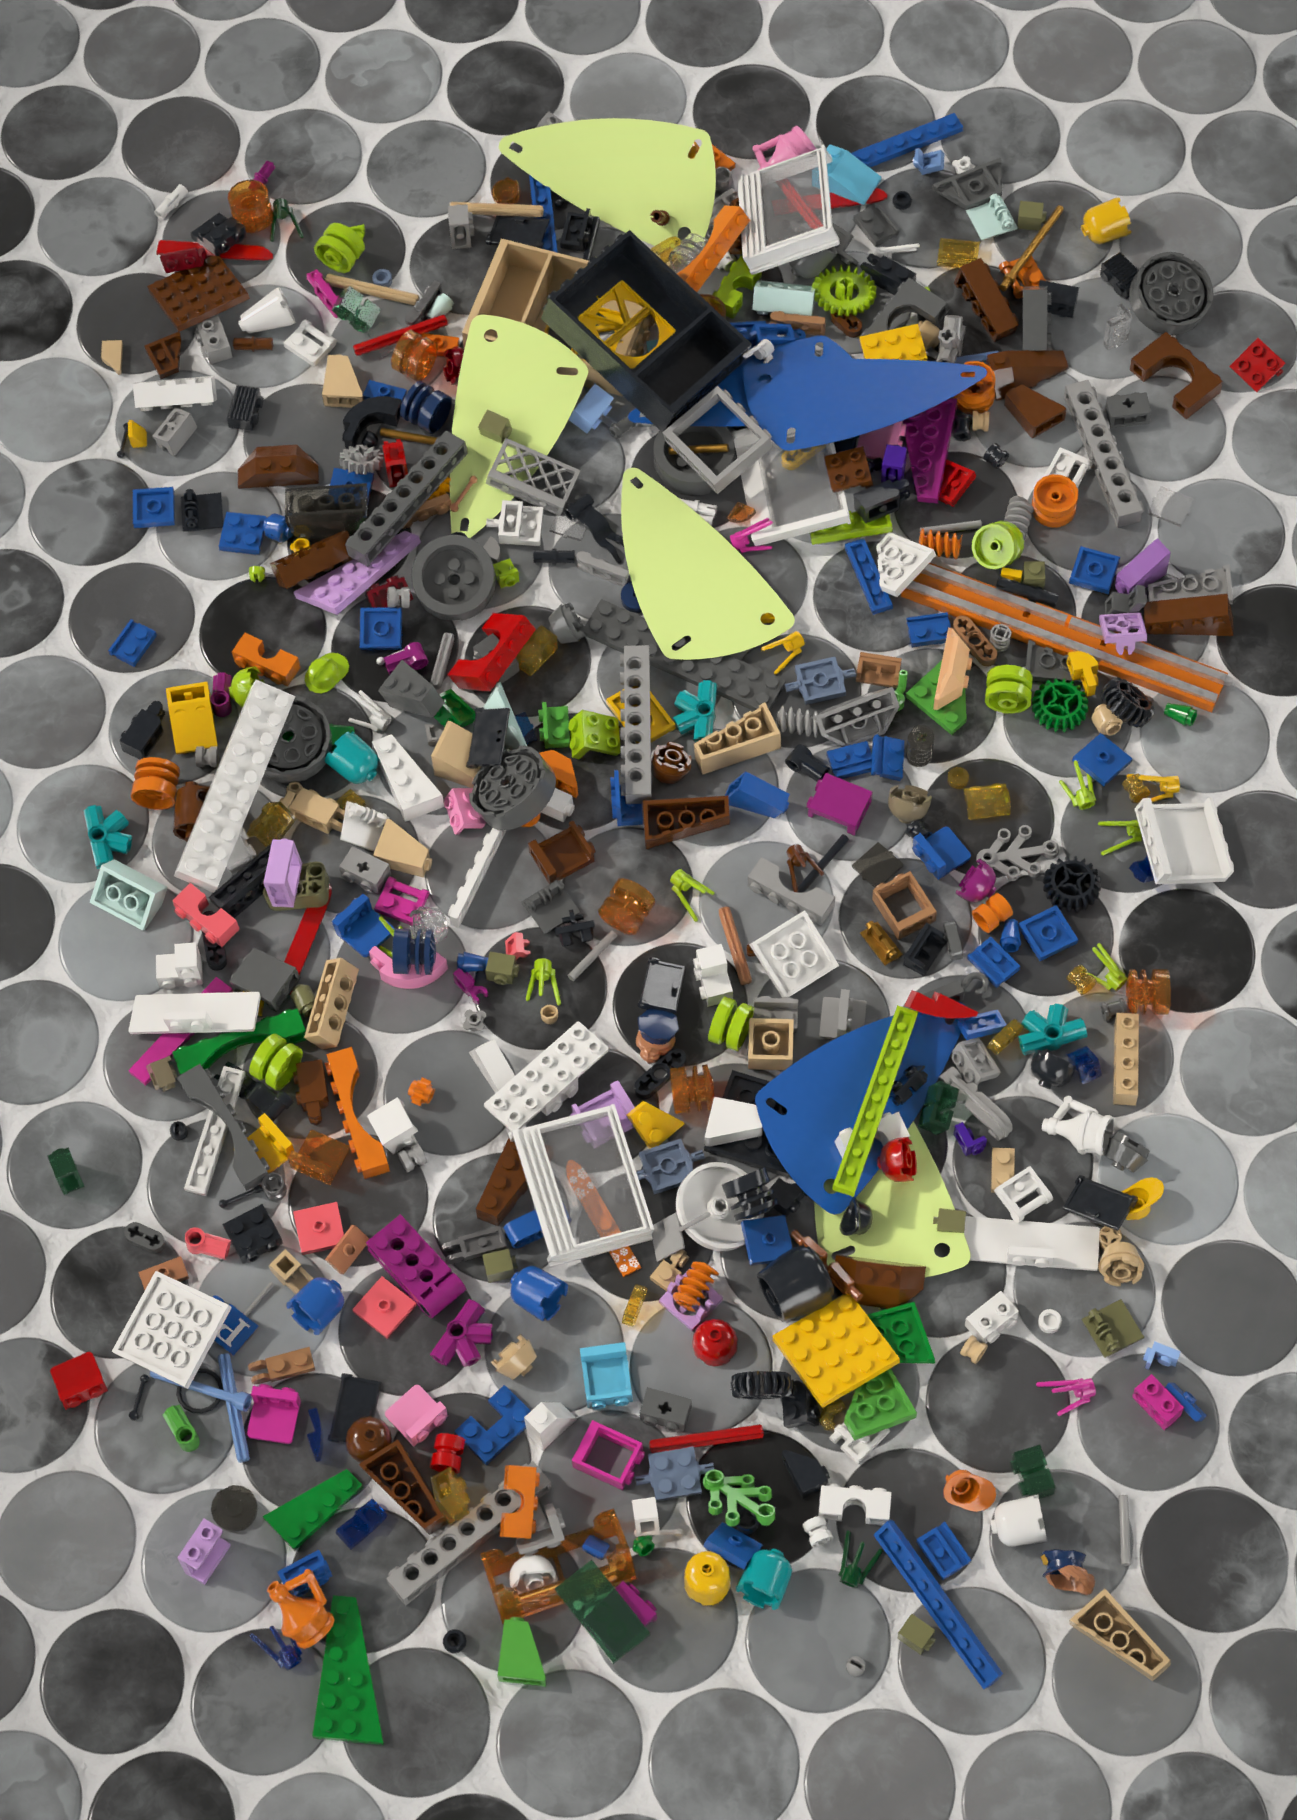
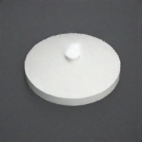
M712 1162L695 1168L684 1178L676 1196V1211L681 1226L707 1212L711 1213L709 1217L685 1229V1232L695 1242L716 1251H730L745 1245L741 1222L749 1219L735 1220L734 1215L743 1212L742 1208L739 1207L731 1210L730 1207L738 1202V1198L727 1199L721 1185L746 1175V1172L728 1163ZM764 1213L751 1219L763 1218Z

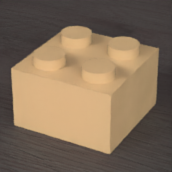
M749 1018L748 1069L786 1070L793 1065L794 1019Z

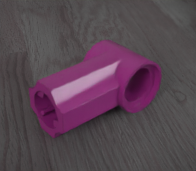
M419 642L410 643L403 651L384 657L389 674L394 671L401 660L414 670L424 668L428 664V659Z
M217 673V675L213 676V691L210 699L213 711L218 717H226L232 711L229 693L232 676L226 673Z

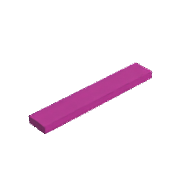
M216 977L201 993H231L233 989ZM195 1033L162 1034L128 1070L129 1073L146 1086L151 1081L146 1066L168 1056L172 1058V1052L183 1046Z

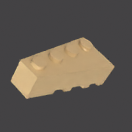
M764 702L759 705L757 710L745 713L743 718L735 723L732 721L723 730L715 731L694 744L695 760L703 775L780 749L781 734Z
M1103 1589L1069 1620L1072 1627L1152 1681L1171 1664V1660L1106 1589Z

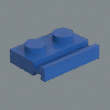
M948 612L908 617L906 620L911 647L946 643L948 627L951 628Z
M131 619L108 650L109 654L135 667L157 637V633L140 623H135Z
M878 734L873 737L871 775L876 774L880 775V777L900 781L903 778L905 740L887 736L879 737Z
M867 741L829 750L826 753L835 777L846 779L871 772L872 754Z
M989 937L975 951L967 955V959L981 973L985 974L996 988L1020 970V965L992 937Z
M943 1522L940 1526L935 1527L916 1540L942 1581L971 1563L970 1557L946 1522Z

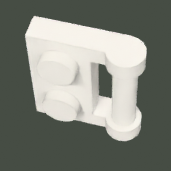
M304 319L300 327L284 342V347L315 367L335 347L337 340L332 336H327L312 326L310 321ZM308 332L325 344L320 346L305 336V334Z
M1060 447L1044 476L1056 474L1068 477L1074 465L1077 464L1080 468L1073 482L1078 489L1084 475L1091 469L1093 463L1083 456Z
M1031 1166L994 1190L1016 1223L1022 1221L1025 1215L1042 1204H1048L1053 1201L1052 1194ZM1034 1191L1038 1192L1039 1196L1023 1207L1019 1208L1016 1204Z

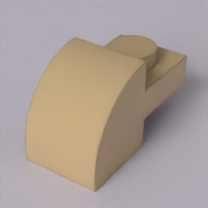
M286 1249L269 1265L275 1277L294 1294L314 1279Z

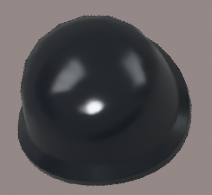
M852 1197L850 1205L847 1207L840 1223V1232L843 1235H860L869 1230L873 1219L872 1210L869 1205L858 1201L856 1197Z

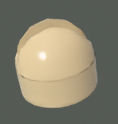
M546 1005L541 1009V1019L543 1022L553 1024L557 1021L558 1009L555 1006Z

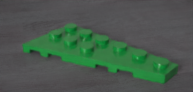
M915 1302L867 1314L898 1355L900 1363L935 1364V1357Z
M333 1595L330 1613H332L335 1620L330 1631L327 1633L312 1736L317 1739L384 1745L357 1598Z

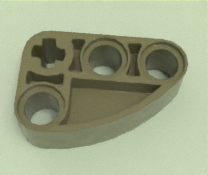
M317 861L304 863L301 868L294 907H273L266 888H264L263 894L268 907L273 911L322 907L329 900L330 880L323 863Z

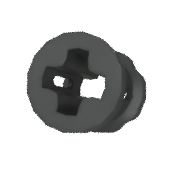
M1119 998L1116 1002H1101L1100 1004L1104 1021H1109V1018L1116 1017L1117 1013H1127L1123 998Z

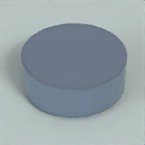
M386 269L375 271L372 276L373 284L390 287L392 284L391 273Z

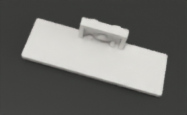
M260 993L136 995L129 1033L255 1031L261 998Z
M576 1022L484 1103V1107L510 1131L521 1129L540 1111L548 1116L552 1111L556 1112L561 1107L562 1102L568 1097L571 1098L577 1093L578 1078L608 1052V1047L584 1025Z
M966 1216L964 1235L971 1254L970 1261L1005 1263L1017 1266L1029 1265L1040 1268L1098 1270L1099 1227L1031 1221L1016 1223L1014 1220Z

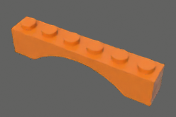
M724 205L714 219L712 234L703 250L688 266L677 273L696 292L699 291L750 222L741 206Z
M352 1047L326 1054L328 1062L324 1064L328 1076L333 1075L334 1081L330 1082L333 1094H338L340 1101L336 1102L339 1113H344L346 1120L342 1121L346 1134H351L352 1140H348L351 1152H356L358 1157L357 1160H354L357 1172H362L364 1179L390 1172L382 1143L372 1138L362 1128L353 1111V1093L360 1073Z

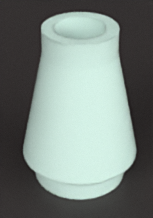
M442 293L436 297L426 317L432 319L445 315L452 310L454 302L446 294Z

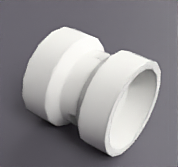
M823 1515L811 1518L803 1524L805 1532L809 1533V1542L812 1547L822 1546L833 1539L831 1531L826 1528L827 1522Z

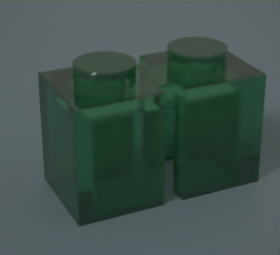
M349 286L340 293L332 311L340 319L349 320V324L355 330L364 333L372 328L381 308L368 299L361 305L360 303L364 296Z
M942 1081L930 1085L924 1105L927 1107L922 1109L918 1127L936 1135L949 1130L954 1113L950 1109L955 1108L960 1089Z
M69 1147L57 1149L52 1154L47 1155L63 1195L85 1187Z
M1041 1445L1014 1452L1013 1461H1010L1013 1474H1018L1021 1480L1018 1483L1021 1495L1026 1497L1038 1495L1039 1499L1054 1495L1056 1486L1049 1468H1045L1047 1462Z

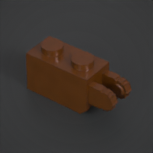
M322 1059L296 1063L297 1071L293 1072L295 1085L299 1084V1091L296 1092L297 1104L302 1105L303 1111H307L310 1123L316 1126L322 1121L321 1109H325L329 1105Z

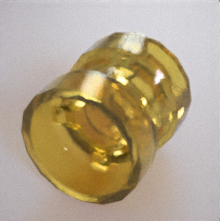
M1134 774L1126 778L1122 783L1124 790L1129 792V798L1134 804L1139 803L1143 798H1148L1151 793L1148 787L1144 786V780H1139L1140 774Z
M1082 964L1075 967L1066 977L1070 984L1076 986V990L1080 995L1089 992L1097 983V980L1087 973V969Z

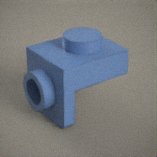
M917 148L915 149L913 164L922 175L944 170L945 154L942 150L923 154L921 149Z

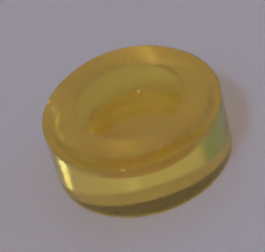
M962 767L952 768L948 773V784L955 789L966 787L969 782L967 770Z

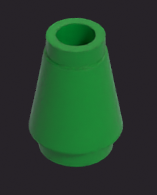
M1167 703L1164 715L1184 726H1192L1197 717V710L1193 709V706Z

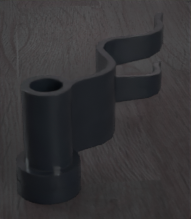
M589 494L563 508L565 515L570 521L573 522L578 519L589 529L600 547L607 549L618 564L622 562L614 546L605 538L616 541L624 547L623 537L615 534L606 518L592 506L594 500Z
M230 1062L225 1064L227 1067L242 1070ZM216 1074L213 1078L219 1081L221 1075ZM245 1074L243 1084L246 1086V1089L241 1087L238 1097L252 1102L272 1122L284 1109H288L294 1103L285 1092L280 1091L276 1095L266 1085L252 1080Z

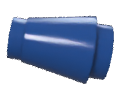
M1007 919L1005 921L1000 945L1006 952H1015L1021 946L1018 921L1015 919Z
M468 952L458 953L457 969L460 968L464 973L486 970L488 957Z

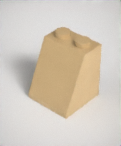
M451 721L447 722L431 755L435 776L469 788L474 787L472 781L482 766H478L475 769L466 767L473 733Z

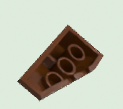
M1063 350L1002 351L988 354L986 364L991 367L995 374L996 401L1005 399V394L1011 388H1016L1020 385L1033 388L1040 381L1050 379L1069 367Z

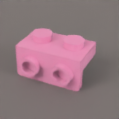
M452 788L444 798V806L447 809L450 825L455 835H459L463 829H482L486 825V822L470 803L469 793H472L473 788Z

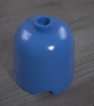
M528 1266L520 1272H516L510 1281L512 1284L510 1295L513 1302L541 1321H544V1319L549 1321L561 1308V1305L558 1304L561 1296L566 1297L568 1291L566 1282L535 1266Z
M323 1277L314 1278L287 1302L286 1307L293 1310L292 1318L303 1329L308 1331L311 1328L314 1330V1335H319L343 1309L344 1297L341 1292L342 1287L335 1280Z

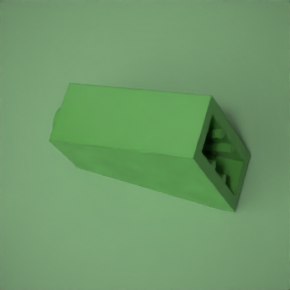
M511 1617L510 1620L505 1619L497 1674L499 1682L546 1686V1676L529 1623L520 1617Z

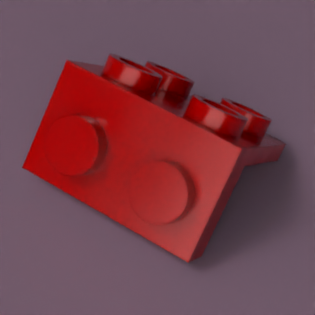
M86 1352L50 1369L59 1398L65 1410L108 1392L92 1352Z

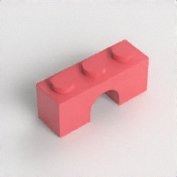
M191 883L172 900L175 906L174 912L181 919H188L190 925L196 931H203L205 937L212 944L217 943L223 947L240 930L237 920L222 908L213 915H203V910L209 905L206 895Z

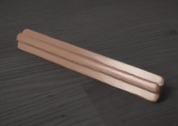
M727 906L719 909V916L740 984H750L752 982L751 974L731 910Z

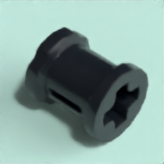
M963 414L954 418L956 430L953 437L957 441L964 442L970 440L972 418Z

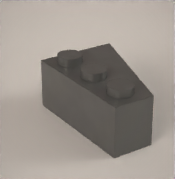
M1048 286L1023 287V351L1047 350V345H1051V333H1047V325H1051V313H1047V305H1051V293H1048Z
M401 660L378 690L390 707L431 718L436 715L445 703L434 686L403 660Z

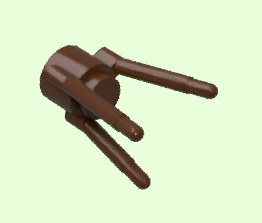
M794 844L787 849L786 853L789 858L787 864L790 870L794 892L798 893L794 866L806 867L805 863L808 861L821 876L824 875V872L810 857L809 853L803 850L801 845Z

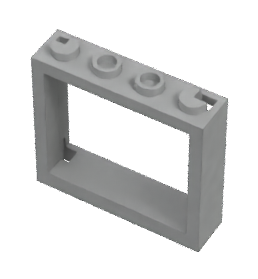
M718 386L662 432L665 441L717 494L773 447L770 433L766 429L762 430L758 426L757 420L753 416L749 417L745 413L744 407L740 403L735 404L730 393L727 390L722 391ZM721 400L760 440L716 476L677 436Z

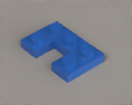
M506 1385L488 1399V1403L502 1416L488 1431L472 1416L454 1431L455 1435L465 1439V1445L486 1466L526 1429L524 1417L531 1412Z

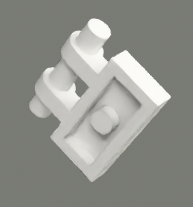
M845 1423L834 1429L835 1432L829 1438L835 1444L841 1438L844 1439L846 1442L841 1446V1450L856 1464H859L889 1434L890 1430L887 1428L854 1441Z

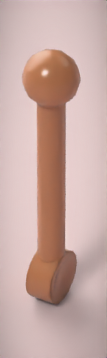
M476 476L470 477V482L457 501L450 505L452 512L458 511L459 503L470 487L477 482Z

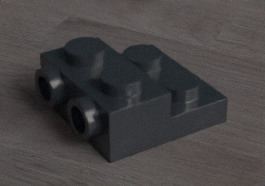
M219 212L192 231L191 238L218 257L228 252L233 245L243 241L246 238L245 226L232 216L226 218Z
M263 1204L222 1224L243 1264L254 1262L260 1255L266 1252H273L283 1244L282 1238Z

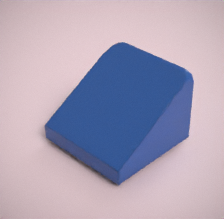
M589 1535L582 1546L584 1552L601 1561L604 1560L610 1548V1544L593 1535Z

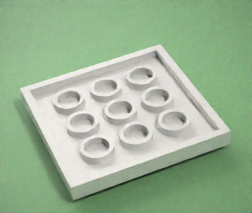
M155 1271L112 1352L188 1389L232 1307Z

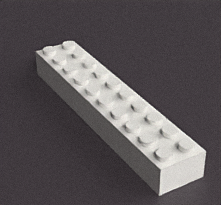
M255 680L174 877L212 893L218 888L295 696Z

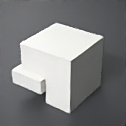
M398 1097L367 1115L382 1145L392 1154L406 1146L411 1149V1146L418 1143L414 1136V1133L418 1132V1130L410 1121L404 1109L405 1105Z

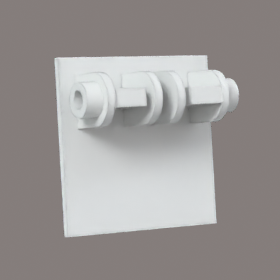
M347 801L340 840L375 851L383 825L390 818L385 813H380L374 809Z

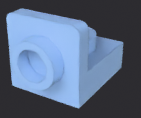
M1154 1342L1153 1347H1147L1143 1358L1144 1361H1147L1145 1368L1150 1369L1153 1359H1157L1164 1366H1176L1181 1351Z

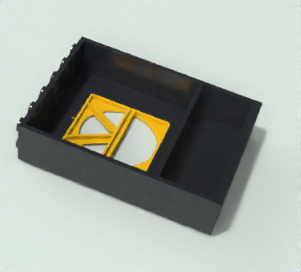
M630 230L624 235L621 233L611 246H605L598 257H592L584 269L582 267L579 268L571 280L566 279L557 292L555 290L552 291L547 297L548 302L543 307L544 312L541 317L552 330L661 432H664L736 370L745 359L742 355L748 352L752 345ZM615 300L623 323L596 314L604 304ZM624 300L634 302L643 308L630 319ZM651 314L658 326L659 340L657 346L648 354L639 357H629L621 355L611 348ZM598 324L617 331L603 341L597 332L596 325Z

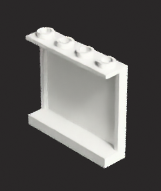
M1209 796L1204 803L1152 804L1151 798H1143L1136 806L1135 813L1156 884L1225 882L1234 872V865L1228 852V844L1225 842L1223 827L1219 822L1217 807L1214 805L1212 796Z

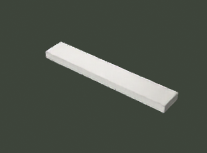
M223 1066L217 1086L221 1088L225 1095V1098L222 1099L226 1105L230 1103L234 1109L246 1073L242 1070ZM209 1110L184 1190L203 1196L207 1195L228 1130L222 1119L211 1110Z

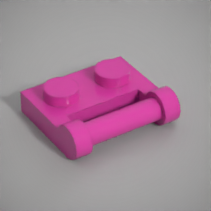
M389 876L374 910L379 914L414 926L429 897V891L425 889L419 890L398 882L396 878ZM393 889L414 896L418 900L413 902L392 894Z

